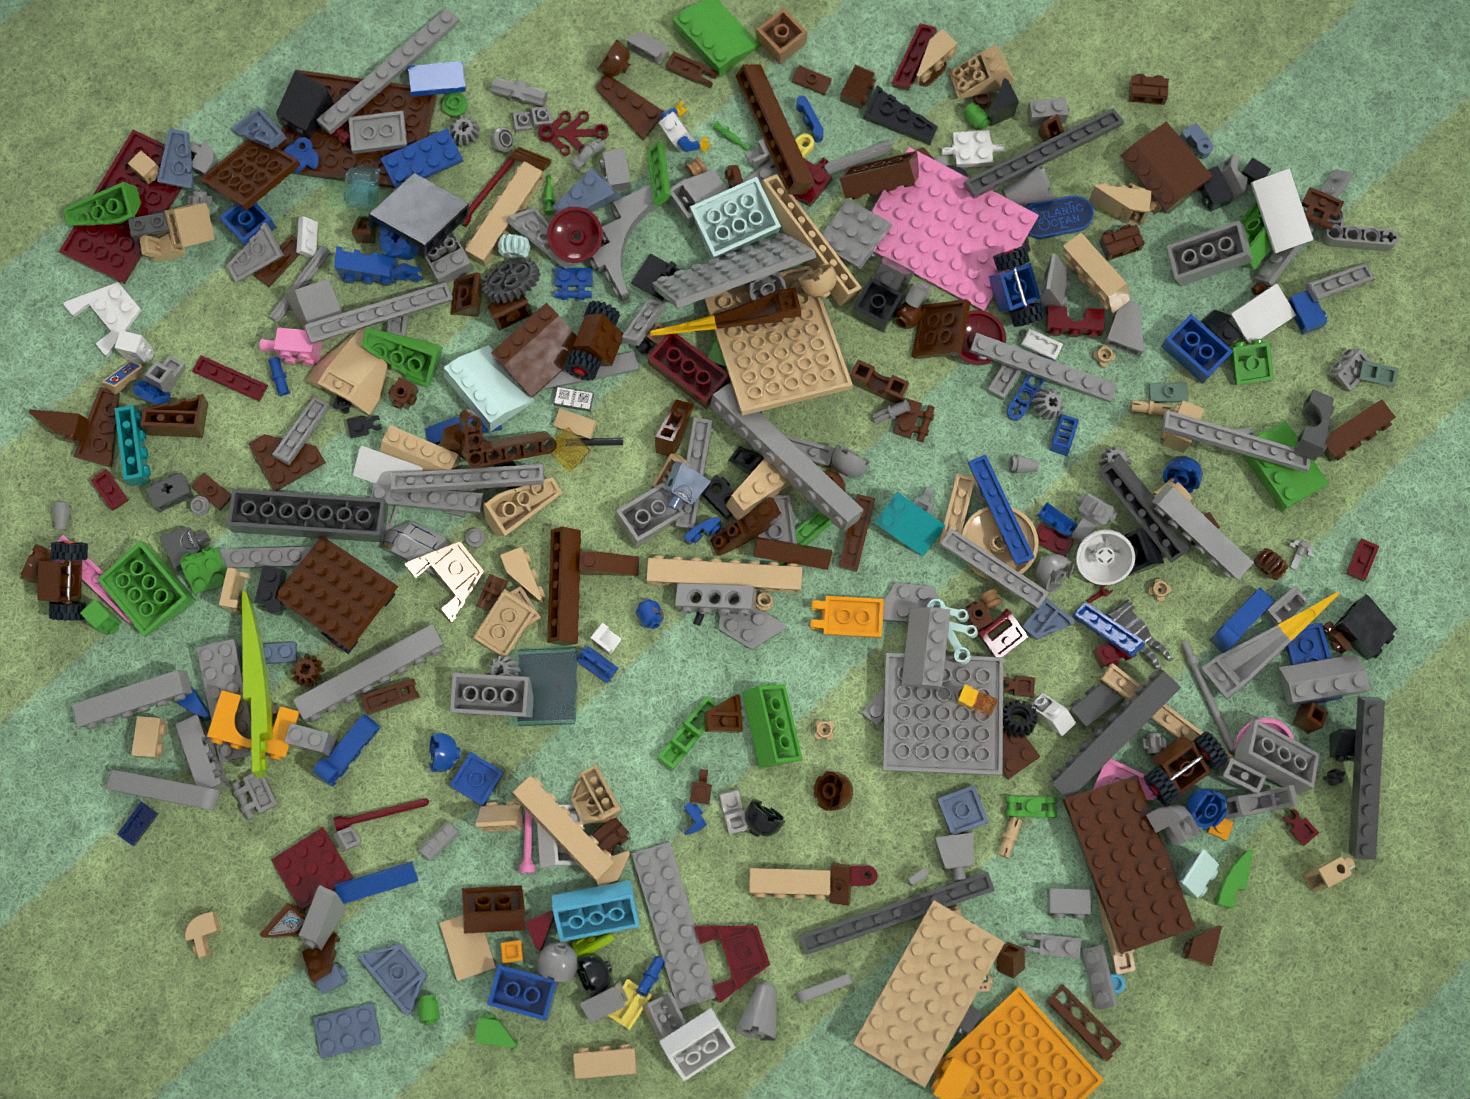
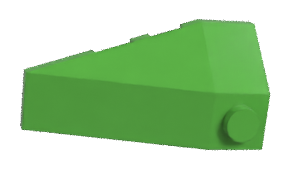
M122 182L67 206L63 210L67 226L120 224L129 218L135 217L141 201L137 187Z
M371 328L365 329L362 346L392 365L391 368L403 373L409 381L425 387H429L443 350L442 346L428 341Z

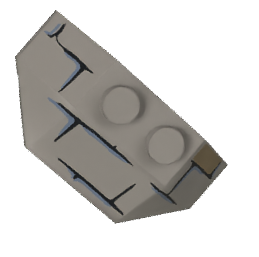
M410 521L388 530L385 534L384 542H381L378 547L407 562L445 547L448 543L445 537L414 521ZM431 566L424 570L441 580Z

